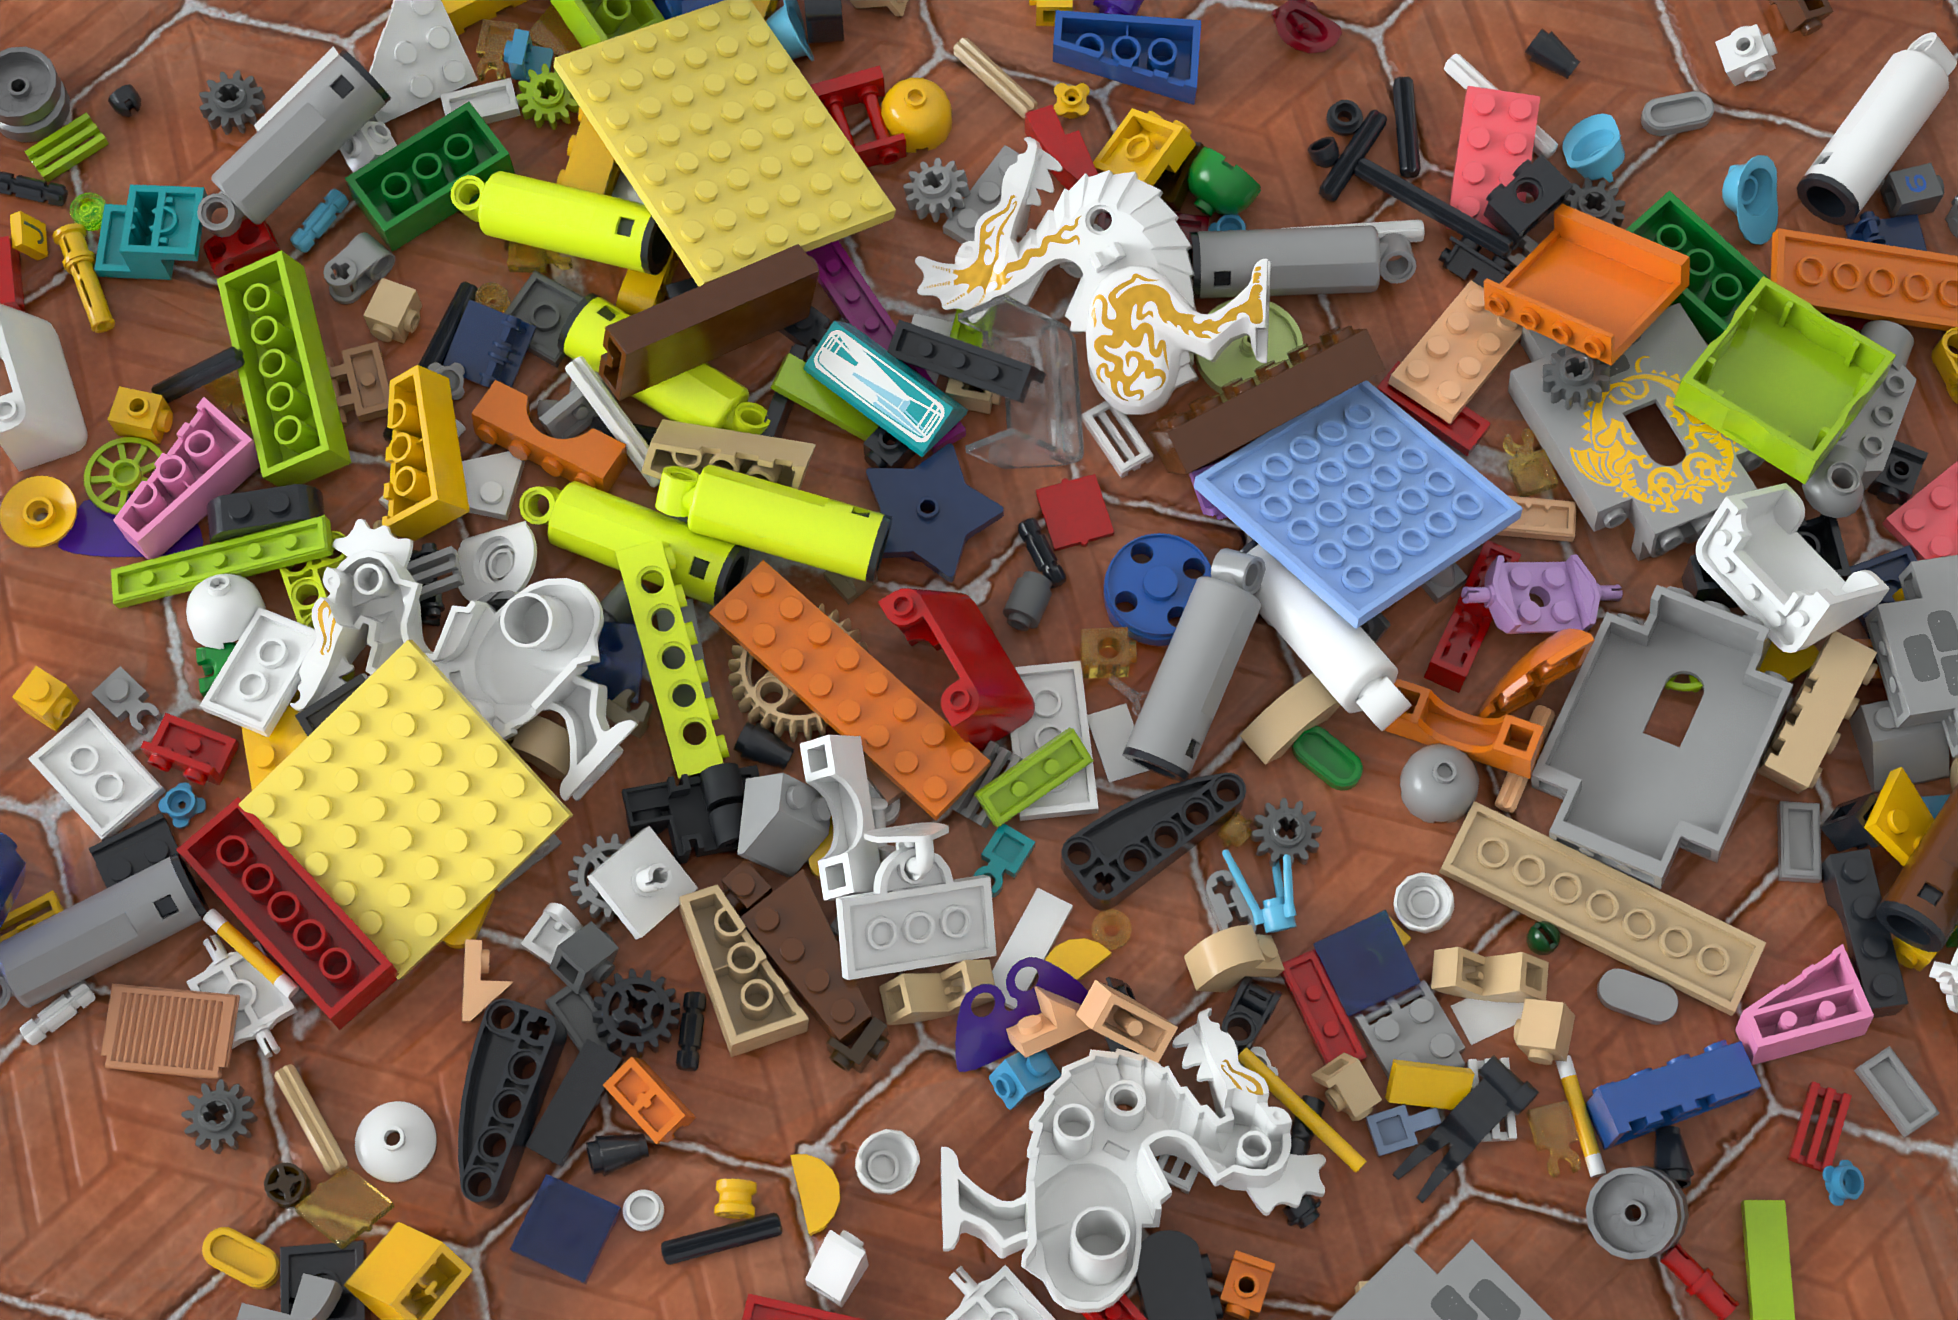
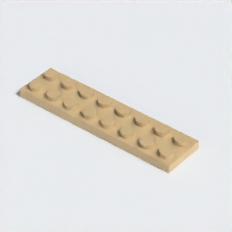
M1475 801L1439 871L1440 874L1538 922H1549L1556 926L1559 932L1730 1016L1735 1013L1766 945V942Z

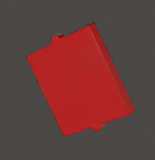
M1096 474L1070 481L1064 478L1061 483L1035 490L1054 552L1077 545L1086 547L1088 542L1114 536L1115 532Z

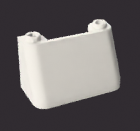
M0 303V358L5 363L13 390L11 393L0 396V446L20 472L80 451L86 445L88 432L59 336L52 324L42 318Z
M1787 483L1725 497L1698 539L1696 557L1702 568L1747 615L1759 619L1764 623V626L1770 628L1769 639L1783 652L1792 653L1810 647L1873 609L1882 601L1890 588L1875 573L1869 570L1854 572L1845 582L1797 532L1805 517L1804 503Z

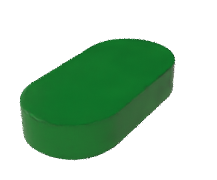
M1316 725L1304 731L1292 744L1294 757L1331 788L1345 791L1352 789L1358 784L1363 772L1360 758L1324 728Z

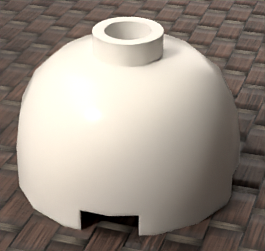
M218 574L206 578L196 585L187 601V622L195 641L205 647L225 649L223 643L239 640L259 607L266 609L258 589L249 580L240 575Z

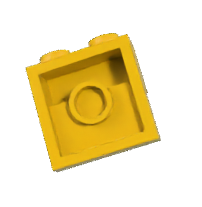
M1132 108L1095 158L1093 164L1098 174L1108 170L1113 175L1136 172L1139 180L1153 186L1165 169L1176 173L1196 143L1190 136L1192 134L1191 130L1182 122L1177 120L1169 122L1153 111L1144 113Z

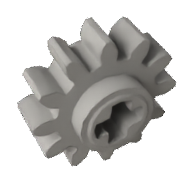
M940 158L935 159L933 167H928L927 163L921 162L922 172L910 171L908 174L912 183L903 185L909 209L916 210L919 219L925 218L928 213H931L934 222L939 220L940 213H945L950 219L953 218L952 208L964 209L965 204L962 197L970 195L965 171L957 170L953 160L946 167H943Z

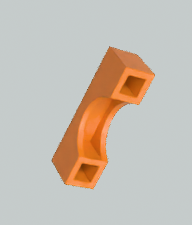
M497 380L493 382L471 413L474 433L482 441L491 445L496 443L508 449L514 457L523 461L528 459L540 465L545 472L554 477L562 476L572 482L577 481L608 493L628 464L626 444L594 428L583 435L569 439L553 438L541 433L530 422L528 396Z
M1396 678L1394 685L1412 706L1384 731L1426 745L1444 744L1454 746L1466 753L1471 760L1531 779V774L1544 745V726L1508 714L1500 718L1473 716L1444 703L1431 689Z

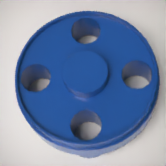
M1154 533L1140 536L1128 542L1114 556L1105 575L1103 594L1109 621L1114 627L1135 641L1154 646L1169 645L1176 627L1172 626L1168 621L1174 617L1181 618L1197 579L1187 577L1184 572L1189 569H1196L1203 576L1211 577V565L1208 559L1194 544L1176 535ZM1137 554H1145L1151 560L1141 564L1135 562L1132 557ZM1121 602H1129L1135 609L1131 612H1122L1118 610L1116 605Z

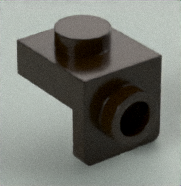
M873 1017L851 1049L831 1036L826 1043L827 1049L831 1053L829 1059L847 1072L853 1068L861 1074L870 1060L873 1058L875 1061H878L889 1046L890 1040L887 1039L889 1035L888 1026L876 1017Z

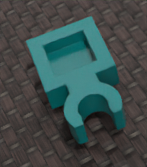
M1005 823L1002 824L981 853V859L989 864L977 869L973 876H990L995 881L994 886L991 888L992 897L995 898L1002 890L1003 875L1006 873L1015 879L1035 848L1036 842Z

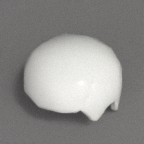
M1420 872L1407 876L1396 888L1393 902L1394 910L1399 921L1410 930L1426 934L1440 930L1451 919L1454 911V895L1448 884L1441 877Z
M884 1129L869 1136L860 1146L855 1159V1169L857 1170L860 1182L874 1193L892 1195L906 1188L912 1182L920 1164V1155L914 1140L902 1131Z

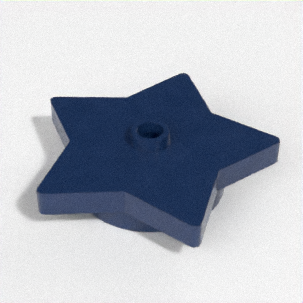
M951 443L942 447L914 469L867 468L866 470L867 480L880 513L892 516L893 519L883 558L906 557L922 562L950 583L955 579L963 549L968 539L1004 516V508L965 483L954 446ZM925 511H933L930 514L923 513Z

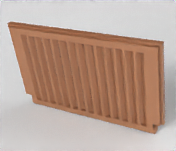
M112 983L101 1056H107L105 1068L221 1079L222 1068H229L240 995Z

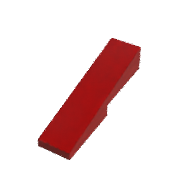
M1487 540L1464 587H1484L1488 568L1498 555L1504 556V562H1519L1522 554ZM1461 595L1424 675L1425 679L1457 693L1461 691L1493 619L1489 608H1485L1484 603L1465 604L1462 600L1466 597L1462 598Z

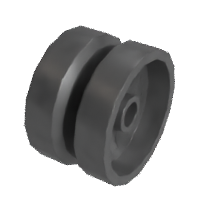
M11 47L0 51V132L5 137L19 142H36L48 137L63 126L70 112V97L49 58L35 49Z
M1649 1166L1618 1168L1602 1176L1590 1191L1586 1205L1588 1228L1596 1242L1611 1255L1628 1260L1659 1256L1673 1248L1685 1233L1689 1217L1687 1199L1679 1184L1664 1171ZM1637 1206L1641 1209L1642 1214L1640 1218H1634L1632 1215V1209L1637 1208Z

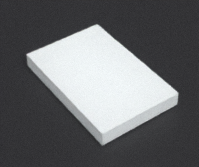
M259 607L199 706L205 712L269 738L296 693L298 686L301 684L300 667L308 650L315 643V629Z
M90 708L85 710L28 758L102 841L116 835L166 792L160 783Z

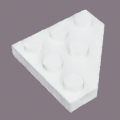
M393 0L390 15L385 28H383L369 71L391 97V100L374 115L376 122L386 123L440 98L441 94L453 92L478 80L441 0Z

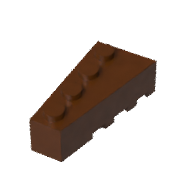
M802 869L740 918L755 943L760 946L766 955L768 962L828 1035L848 1047L861 1036L872 1020V1014L855 979L847 980L842 977L840 947Z

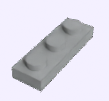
M1004 145L972 187L970 195L963 199L965 208H956L953 212V218H949L943 225L944 234L961 244L967 241H975L976 223L984 213L994 209L1000 203L1005 172L1010 165L1017 162L1018 152Z

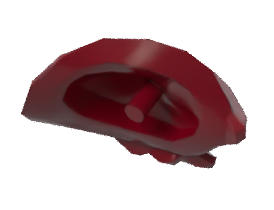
M1288 0V2L1274 9L1271 14L1276 24L1278 35L1287 45L1295 50L1309 54L1325 52L1336 45L1342 35L1341 27L1320 14L1317 6L1311 1Z

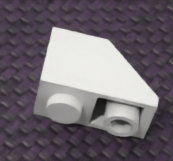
M830 1230L805 1278L807 1286L842 1308L869 1266L865 1249L862 1248L864 1243L845 1230L840 1235Z

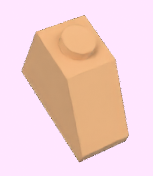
M1098 980L1094 981L1076 1014L1092 1030L1157 1063L1160 1061L1178 1029L1170 1021Z

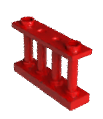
M880 65L810 85L867 168L879 164L891 165L901 158L907 157L904 133L890 136L881 115L878 98L885 96V83ZM862 103L865 105L876 141L855 146L843 108Z

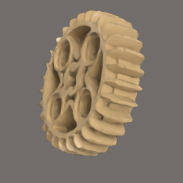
M821 603L818 608L825 614L824 604ZM835 609L828 617L868 652L867 643L859 642L861 640L859 629L850 631L851 621L849 618L838 623L839 612ZM732 645V654L737 658L730 659L728 662L729 669L734 672L728 676L731 686H736L732 689V696L735 700H741L738 702L741 713L750 711L748 720L751 724L762 719L760 725L767 730L774 726L775 736L779 739L784 730L789 731L793 743L796 741L798 732H804L807 741L811 740L812 731L818 730L820 735L826 736V726L829 724L816 713L807 715L788 714L801 699L771 672L768 671L753 687L751 667L754 657L742 646ZM770 692H778L783 696L776 703L771 704L763 701L765 695Z

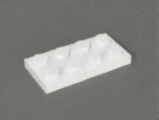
M1081 661L1015 667L1034 699L1035 712L1027 723L1010 733L1012 753L1024 759L1070 727L1074 728L1092 757ZM1093 762L1019 813L1020 821L1098 813L1099 807Z

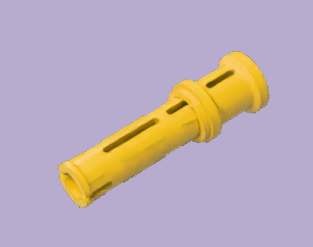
M78 223L64 225L54 231L52 235L54 243L60 246L64 259L62 264L64 270L72 274L91 325V330L95 331V333L106 332L115 326V321L112 318L100 282L94 271L96 256L93 251L89 250L85 240L87 235L85 226Z

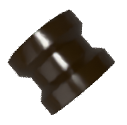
M288 1162L279 1163L266 1174L264 1190L267 1196L280 1207L294 1209L300 1207L308 1200L311 1193V1181L295 1164ZM298 1183V1185L295 1186L291 1194V1189L293 1188L294 1184Z

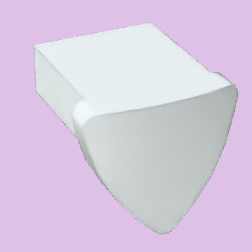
M552 902L543 910L542 916L521 942V946L550 966L557 946L583 928V926L565 906Z

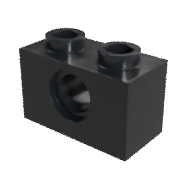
M1542 154L1533 163L1529 159L1523 162L1513 173L1515 179L1506 187L1502 183L1499 184L1486 198L1488 204L1483 215L1503 235L1514 240L1515 245L1567 199L1573 187ZM1517 193H1529L1533 197L1534 202L1524 203L1520 201Z

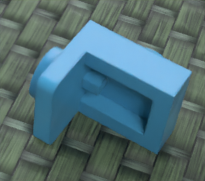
M515 29L513 40H507L504 49V62H507L509 65L512 79L530 82L528 70L532 69L539 75L542 73L541 68L545 63L549 71H551L554 57L553 50L533 46L530 31Z
M1044 1049L1027 1058L1018 1052L1004 1059L989 1075V1080L996 1094L1003 1100L1006 1107L1011 1110L1017 1107L1027 1096L1053 1085L1061 1077V1073Z

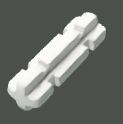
M83 981L77 983L68 990L70 992L69 995L66 997L64 994L37 1014L39 1018L35 1021L31 1018L20 1027L22 1036L29 1044L37 1045L47 1037L46 1032L49 1030L54 1032L75 1016L80 1006L84 1009L95 1000L96 997L93 991Z

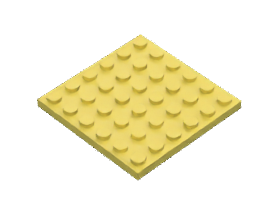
M407 640L238 804L245 812L254 814L384 954L398 971L399 975L396 977L398 980L403 979L573 816L571 811L413 640Z

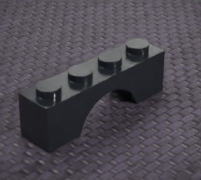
M1863 849L1830 854L1821 864L1822 884L1828 906L1836 911L1842 923L1850 962L1874 1014L1873 1018L1896 1015L1908 1004V999L1891 933L1876 917V909L1881 903L1882 897L1870 850Z

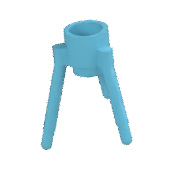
M1223 850L1222 855L1252 911L1255 925L1264 924L1266 934L1297 927L1294 917L1297 914L1293 897L1291 856L1288 854L1283 856L1284 886L1279 860L1272 867L1276 898L1262 901L1264 909H1260L1230 851Z

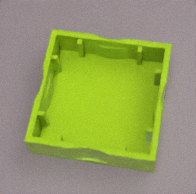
M1763 276L1735 311L1727 329L1708 345L1682 378L1673 404L1788 475L1806 484L1883 383L1896 354L1854 329L1827 318L1807 301Z

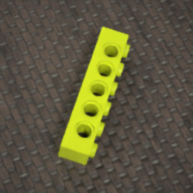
M660 538L616 550L615 553L678 779L680 780L683 774H688V777L698 775L708 767L722 764L723 759L730 757L724 734L716 736L712 721L718 720L719 716L714 698H705L701 683L708 682L709 680L703 659L695 661L691 645L698 644L692 621L684 623L680 608L688 605L682 584L674 585L670 570L677 569L671 546L663 548ZM649 573H657L664 579V586L657 593H648L641 586L643 578ZM666 610L673 614L675 622L668 631H658L653 627L652 618L658 611ZM670 648H678L685 654V662L678 669H669L662 662L663 654ZM687 685L694 689L696 699L692 705L680 707L675 704L673 693L679 686ZM691 723H699L706 729V738L699 745H691L683 737L684 729Z

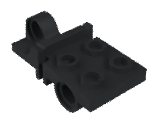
M722 763L706 768L699 776L688 777V774L681 775L679 786H676L674 776L668 777L666 782L622 789L621 793L630 836L633 838L643 828L648 826L651 827L656 835L668 828L674 857L679 864L688 862L691 848L693 847L696 857L738 850L746 778L760 776L757 765L739 768L736 763Z

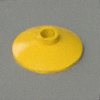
M34 476L20 481L8 491L0 507V522L5 533L17 544L29 548L46 547L58 542L71 530L77 516V502L70 488L62 481L49 476ZM41 513H48L45 519L37 521V517Z

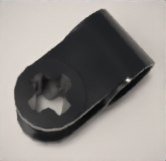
M1245 976L1220 1029L1228 1033L1229 1028L1238 1026L1247 1032V1039L1242 1041L1234 1040L1238 1055L1246 1047L1249 1050L1253 1047L1264 1024L1268 1023L1282 996V992L1277 990L1273 993L1254 983L1252 977Z

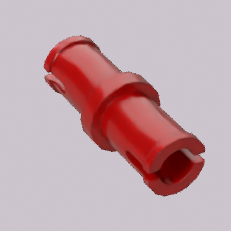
M1679 1242L1660 1259V1262L1686 1286L1684 1291L1690 1297L1695 1295L1718 1320L1726 1319L1739 1305V1302L1712 1277L1714 1273L1708 1267L1703 1269L1681 1247Z

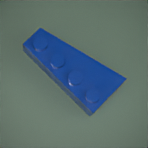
M1056 10L1053 62L1194 105L1198 80L1201 20Z
M1722 1040L1704 1048L1705 1053L1693 1057H1690L1689 1054H1684L1668 1061L1666 1066L1654 1070L1647 1068L1632 1074L1627 1079L1609 1082L1593 1089V1095L1586 1102V1108L1603 1149L1607 1150L1655 1132L1660 1127L1671 1126L1753 1095L1761 1087V1084L1742 1042L1739 1041L1728 1045L1726 1040Z

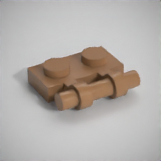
M378 341L342 350L344 364L334 366L333 359L326 357L343 428L348 426L346 414L352 410L356 411L359 422L388 415L390 385ZM348 380L351 393L341 396L339 385L341 382Z

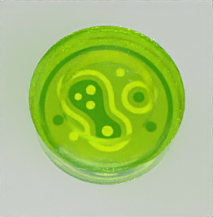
M83 193L72 201L70 215L74 223L82 224L85 226L86 231L98 230L101 228L106 202L96 193Z

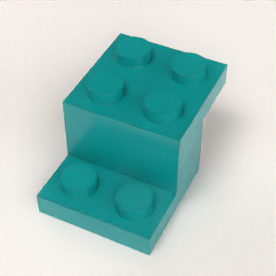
M130 184L127 205L105 204L94 268L97 276L172 280L174 260L198 261L203 225L198 219L197 211L202 199L208 195L205 188Z

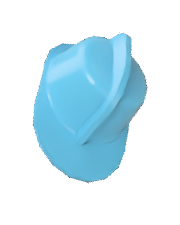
M783 0L784 5L766 20V23L792 60L807 55L811 61H814L812 51L807 42L804 22L797 0Z
M1597 114L1583 119L1573 126L1563 141V152L1568 166L1576 169L1584 178H1589L1591 181L1605 178L1609 183L1613 182L1612 172L1622 164L1625 158V151L1620 139L1621 135L1616 121L1611 115Z
M1757 155L1746 164H1736L1729 167L1728 174L1723 183L1722 198L1725 205L1737 216L1739 228L1744 238L1751 244L1761 245L1769 241L1778 223L1777 170L1774 162L1768 156Z

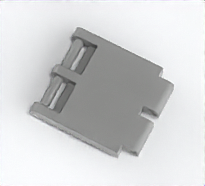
M1425 980L1417 983V988L1397 999L1391 997L1385 1000L1386 1005L1366 1016L1361 1013L1354 1017L1358 1029L1388 1080L1393 1059L1454 1067H1464L1466 1065L1460 1055L1465 1050V1046ZM1421 995L1422 998L1414 1000L1411 1004L1405 1006L1402 1009L1400 1008V1006H1402L1403 1004ZM1388 1012L1391 1013L1389 1016L1382 1017L1376 1023L1369 1025V1023L1373 1020L1387 1014Z

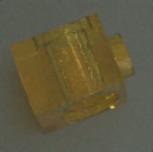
M1128 627L1081 629L1080 650L1083 679L1128 677L1130 663L1137 662L1136 640H1128ZM1111 647L1119 654L1114 658H1105L1100 655L1099 651L1102 648Z

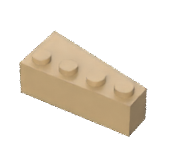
M663 419L650 442L641 473L661 480L663 468L666 466L686 467L700 475L703 468L707 465H714L800 490L816 444Z
M1837 631L1828 635L1766 752L1758 770L1759 774L1797 794L1807 788L1812 789L1823 770V768L1819 767L1826 753L1829 755L1832 753L1840 739L1841 734L1837 730L1843 718L1849 720L1860 701L1855 695L1861 683L1867 686L1878 667L1877 664L1873 663L1877 654L1875 650Z
M714 885L680 896L679 912L730 1056L734 1057L807 1032L809 1018L802 1008H799L789 993L788 987L767 961L766 955L748 933L745 924L720 887Z

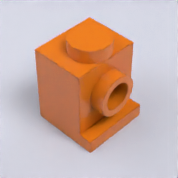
M1237 1250L1235 1251L1219 1298L1221 1305L1226 1307V1314L1242 1320H1248L1250 1315L1258 1317L1275 1263ZM1242 1279L1250 1280L1254 1285V1290L1250 1293L1242 1292L1239 1289V1281Z

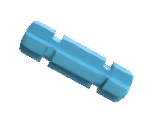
M335 188L330 190L324 197L326 202H320L302 223L304 228H298L290 237V241L296 249L303 253L308 252L315 244L313 239H319L337 218L336 212L341 213L348 205L347 197Z

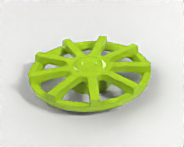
M138 437L118 438L101 446L91 456L84 471L85 491L93 504L107 513L117 515L127 502L128 493L130 491L134 492L141 481L149 479L143 475L156 469L155 462L143 467L139 466L146 453L151 449L159 458L163 453L160 448L152 442ZM124 443L141 444L134 460L127 458ZM117 445L120 460L113 464L101 454ZM95 461L110 470L109 475L90 476ZM112 483L111 487L98 497L94 494L91 487L92 484ZM117 491L121 492L118 507L104 503Z

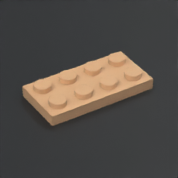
M1470 280L1391 374L1388 383L1451 424L1521 339L1523 326L1486 310L1484 288Z

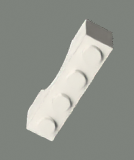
M826 735L801 743L800 748L805 781L825 798L833 821L832 845L828 853L818 861L824 901L836 900L837 897L873 892L875 875L881 863L878 844L864 838V832L874 830L875 824L861 736Z

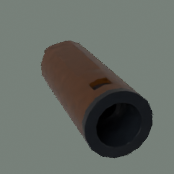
M1958 784L1876 909V917L1891 934L1903 942L1927 952L1942 950L1958 925Z

